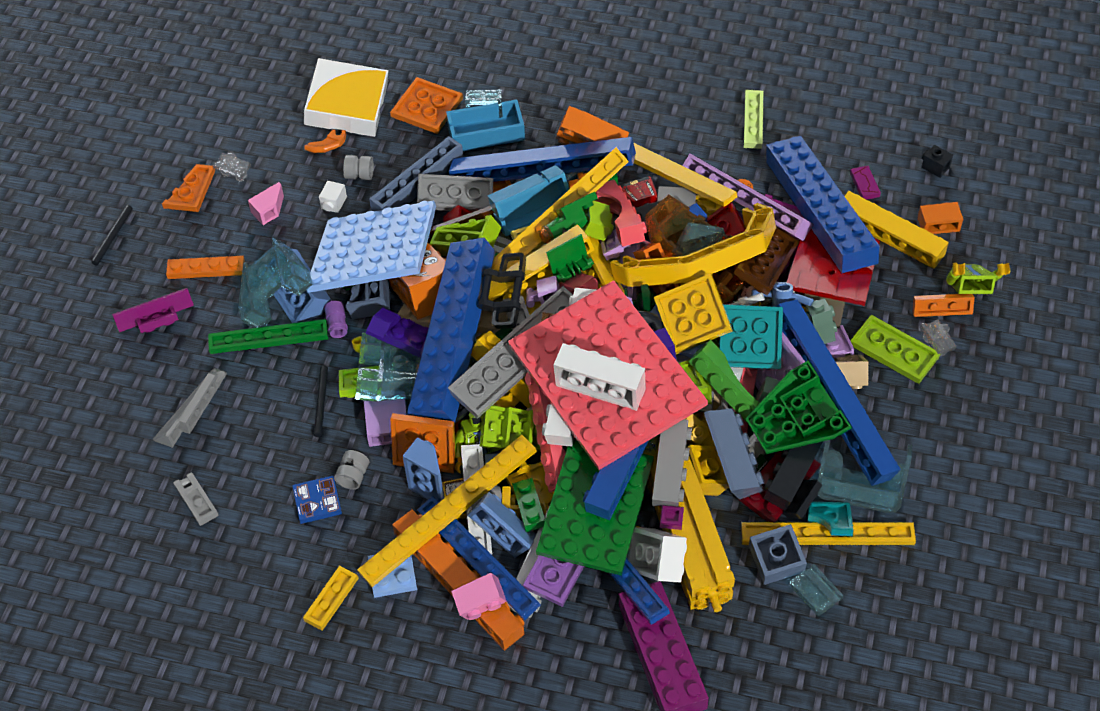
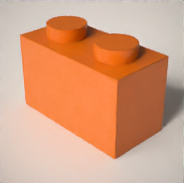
M958 202L928 204L920 206L918 222L920 228L932 234L959 232L963 223V216Z

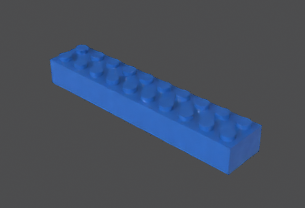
M801 136L766 144L767 164L802 216L813 224L811 229L840 272L846 273L878 264L880 245Z
M485 238L450 243L407 415L454 421V423L456 421L460 403L451 395L448 387L468 370L482 311V309L477 307L482 291L483 269H492L496 252Z

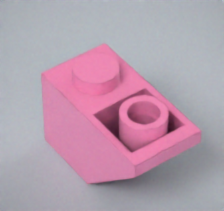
M278 182L248 200L251 213L262 225L279 216L284 198L281 184Z

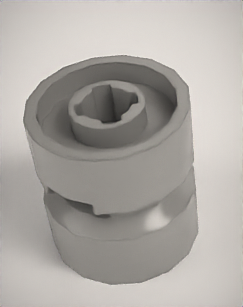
M346 155L343 166L344 178L356 179L359 176L362 180H371L374 168L373 157L361 156L358 159L357 155Z
M345 451L340 462L341 466L338 467L334 480L344 488L358 489L363 480V474H365L370 463L369 459L358 451Z

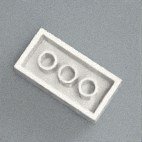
M564 343L553 364L556 386L622 407L631 408L635 411L638 410L646 390L645 368L639 364L626 363L616 357L603 356L596 351H587L580 349L576 345Z

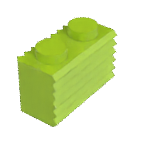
M592 201L594 205L583 210L588 220L583 227V231L588 237L591 236V238L602 240L603 242L613 231L614 226L611 224L612 213L610 212L609 205Z

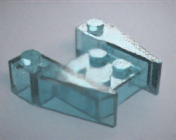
M274 237L271 239L273 246L252 265L246 262L243 263L238 308L241 321L252 328L263 327L272 320L268 298L273 296L278 289L284 287L300 296L313 285L310 271L289 246Z
M362 333L359 364L378 365L379 370L358 367L355 399L376 402L411 398L421 358L366 333Z

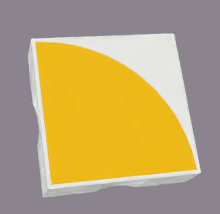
M318 58L304 109V125L326 129H340L350 133L375 137L380 119V108L384 102L387 89L388 70Z

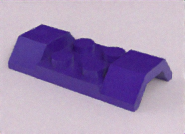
M381 308L372 317L366 334L421 358L429 328L419 325L410 319H401L400 315Z

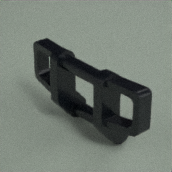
M523 253L504 254L499 271L483 269L482 291L477 307L493 312L492 325L496 329L515 328L521 308L519 301L522 281L525 280L526 257ZM520 260L519 270L506 271L509 261ZM491 281L499 283L514 282L511 301L494 302L488 300ZM512 312L510 321L498 322L499 313Z

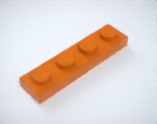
M244 256L168 259L166 276L168 279L244 275L245 258Z

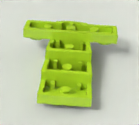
M492 405L482 414L480 447L504 450L519 436L523 435L536 448L537 452H541L540 445L537 443V430L533 422V410L526 411L513 407L505 408ZM562 446L565 452H567L568 446Z

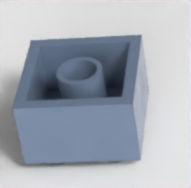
M791 524L750 537L749 548L763 585L805 572L807 562Z

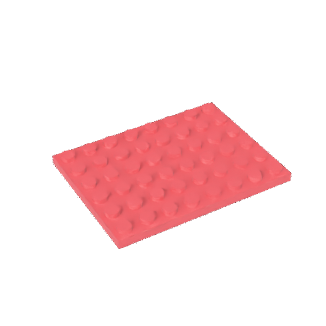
M614 280L508 341L512 351L598 470L708 405V400ZM562 344L576 345L580 349L596 351L603 356L616 357L623 362L636 363L645 368L646 390L638 410L635 411L631 408L622 407L556 386L553 364Z

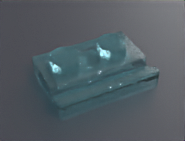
M815 564L793 578L789 583L790 587L818 617L834 606L836 602L843 599V594Z

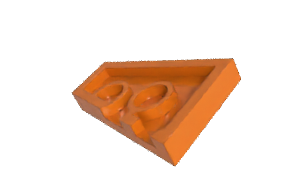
M196 164L183 179L182 185L172 191L173 195L168 200H164L162 203L163 208L199 212L215 173L214 166Z

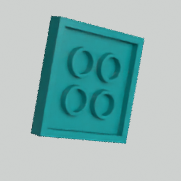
M723 304L733 332L719 337V349L725 354L730 367L780 370L783 307Z

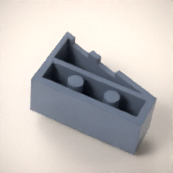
M388 279L357 284L352 287L350 301H347L346 304L352 320L374 316L381 308L390 311Z

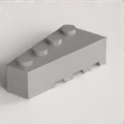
M684 419L660 434L652 506L662 507V505L678 507L679 502L684 500L685 489H681V483L686 481L687 468H684V460L688 461L690 448H686L687 440H691L692 428L688 427V420Z

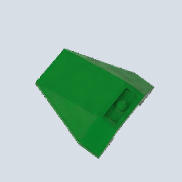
M809 361L790 370L746 418L747 423L766 454L831 440L852 429L842 411L837 409L824 389L818 374Z

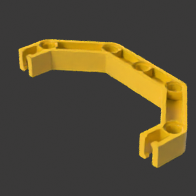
M756 203L753 205L754 211L747 207L742 209L744 225L746 227L745 232L686 256L637 260L626 255L622 257L624 264L613 260L610 262L613 279L628 287H636L643 284H648L649 286L688 283L762 254L767 250L776 230L773 208Z

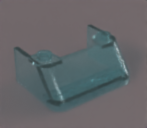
M830 440L825 441L818 481L822 484V488L818 492L820 498L833 502L850 503L853 506L886 513H895L900 509L912 458V445L908 444L904 464L897 463L901 470L890 481L871 486L863 472L842 468L843 457L841 453L829 449Z

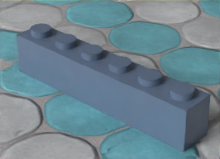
M448 136L369 199L371 211H379L388 207H401L402 205L409 204L418 195V174H447L452 160L463 157L462 145Z

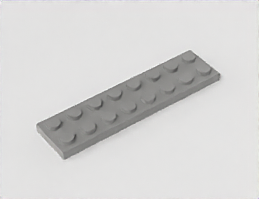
M562 286L448 387L451 395L478 419L528 372L508 345V341L544 321L549 314H551V317L568 307L569 298L573 294Z

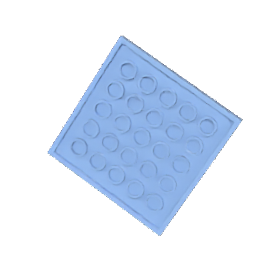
M422 201L412 205L405 204L401 207H388L379 211H368L362 214H351L346 217L329 219L306 284L308 293L420 274L436 210L435 202Z

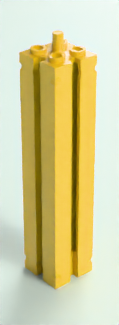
M660 434L648 441L643 454L654 456L647 483L651 498L653 496ZM689 456L688 461L684 460V468H687L686 481L681 483V489H685L684 500L679 502L678 506L684 507L682 530L662 528V530L687 538V551L684 556V573L681 584L685 596L688 598L690 610L696 608L699 610L704 609L711 602L714 612H719L722 610L721 604L727 603L733 597L732 587H734L735 578L730 570L729 561ZM654 506L660 521L662 507Z

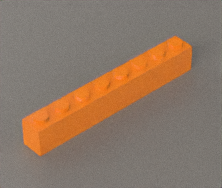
M413 509L392 524L394 535L396 537L421 518L422 515H417ZM439 533L413 554L451 595V591L481 578L475 570L471 571L468 568V564L462 556L458 557L454 553L453 547L448 542L444 543ZM506 602L501 604L500 608L493 611L487 610L481 613L479 618L475 619L504 651L525 635L524 621L518 614L514 615L510 611V607Z

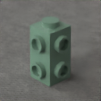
M825 298L812 302V306L806 305V314L824 344L836 341L835 332H837V326L832 318L835 317L833 306L828 305Z

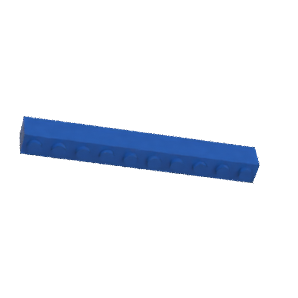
M632 137L486 154L454 158L449 174L450 176L493 178V182L528 178L535 174L541 176V171L555 165L564 173L590 171L614 148H617L629 161L625 166H632L636 151Z
M798 299L778 304L777 307H783L782 332L804 361L810 362L838 410L842 411L851 425L852 429L841 434L869 483L871 486L890 481L901 469Z

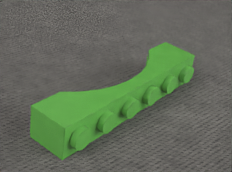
M711 339L698 349L689 360V363L745 421L748 415L760 404L739 382L728 364L725 354Z

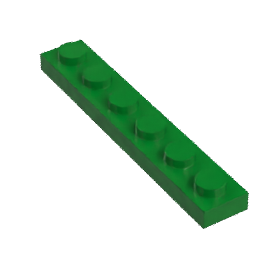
M326 319L208 334L210 354L328 340Z

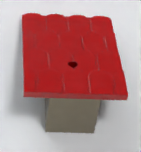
M810 229L804 241L800 240L787 283L793 286V291L805 293L806 297L812 298L814 301L825 298L828 305L833 306L835 317L832 318L837 328H840L846 302L865 306L874 265L841 273L813 230Z

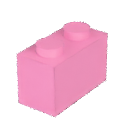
M492 573L451 591L459 615L467 620L477 619L481 616V613L487 610H496L501 607V604L507 602L499 578Z

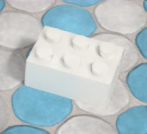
M635 527L627 559L642 576L657 581L681 582L684 573L683 563L687 551V538L654 528Z

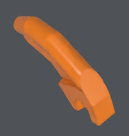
M332 130L327 135V138L322 141L310 142L304 146V149L312 153H325L339 148L345 142L346 131L342 130L340 135H336V130Z

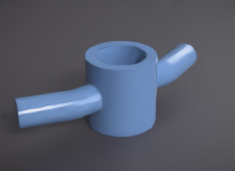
M786 282L774 284L773 290L768 295L763 293L764 297L772 298L773 307H777L780 303L797 299L799 303L812 306L814 301L812 298L793 293V286ZM751 290V296L760 293L757 290Z

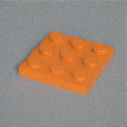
M416 77L390 111V115L392 118L438 134L447 122L446 112L455 110L463 100V93Z
M392 413L390 422L393 465L404 466L403 455L418 437L434 445L440 472L454 473V421Z

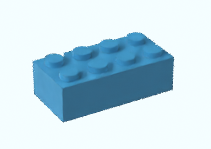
M518 100L501 102V118H499L498 103L447 111L450 137L462 145L463 151L524 141L525 128Z
M555 165L541 171V176L538 174L532 175L489 194L487 197L494 212L495 220L502 227L500 231L505 236L511 234V231L531 225L569 190L565 173Z

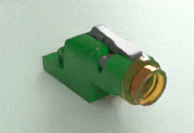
M595 191L556 210L558 217L549 224L542 226V229L538 231L545 245L577 224L581 229L585 226L588 220L583 210L593 206L592 201L598 199Z

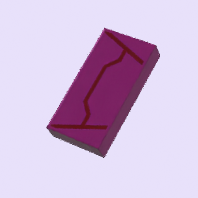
M869 166L850 170V175L862 198L867 200L880 197L881 192Z

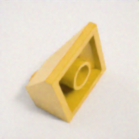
M689 445L690 457L703 494L718 496L730 488L716 447Z

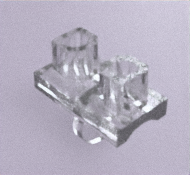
M222 152L218 161L213 163V168L219 170L222 175L235 176L236 180L241 182L247 177V171L251 167L249 162L236 158V154L233 152L228 154Z
M938 319L931 323L921 324L920 329L924 333L923 339L925 342L931 343L933 349L940 356H944L948 351L956 349L957 345L948 334L950 328L947 324H941Z

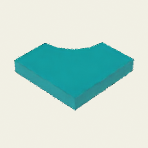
M811 503L807 509L808 521L824 525L833 536H853L850 503Z

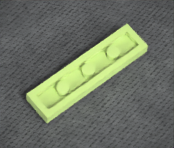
M745 90L744 148L762 149L763 91Z

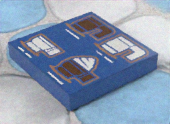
M334 476L292 485L301 524L342 514Z

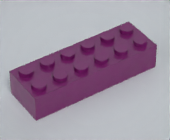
M661 581L649 584V586L669 608L670 614L652 625L625 592L619 593V608L659 710H707L709 697Z

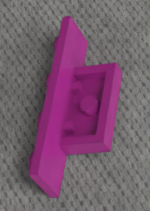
M184 288L112 315L119 332L136 326L139 327L141 333L152 332L157 327L173 324L179 320L176 312L194 305L188 288Z

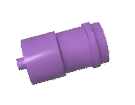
M330 301L324 306L329 326L328 331L333 338L344 337L347 334L348 327L345 322L346 316L343 303L340 301Z

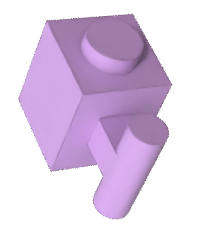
M556 275L537 280V290L534 291L532 288L526 290V304L528 307H534L537 301H540L542 305L560 289Z

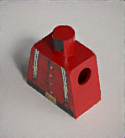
M650 176L621 185L622 191L626 193L627 200L630 199L632 207H640L657 202L658 200L657 192Z

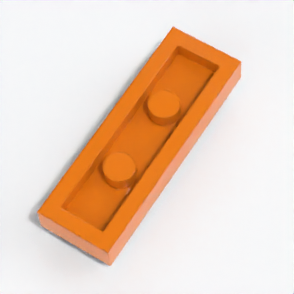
M973 294L914 296L912 314L914 317L973 314L975 297Z

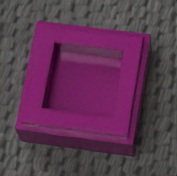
M662 505L660 528L682 530L684 507Z

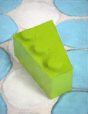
M492 215L485 216V219L477 221L470 219L468 223L464 224L457 222L436 228L430 245L436 251H439L441 256H447L450 243L485 238L494 247L502 227Z

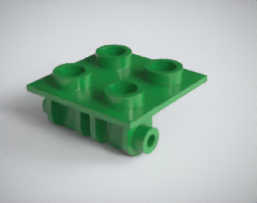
M582 234L546 252L553 276L556 275L558 283H564L572 278V276L575 277V272L581 274V270L585 271L594 265L591 257L588 258Z

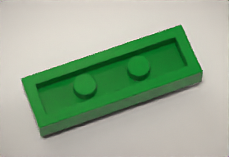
M533 478L512 483L526 532L543 528L545 517Z

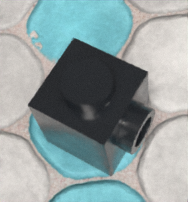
M933 145L930 150L927 149L922 155L923 163L921 168L941 178L950 168L953 154Z

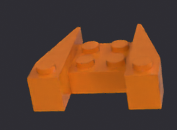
M569 106L562 119L556 139H558L559 143L568 145L626 138L629 132L587 112Z

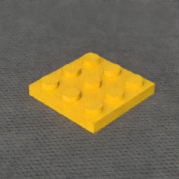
M711 273L654 297L663 325L675 345L676 354L706 343L710 339L713 340L733 332Z

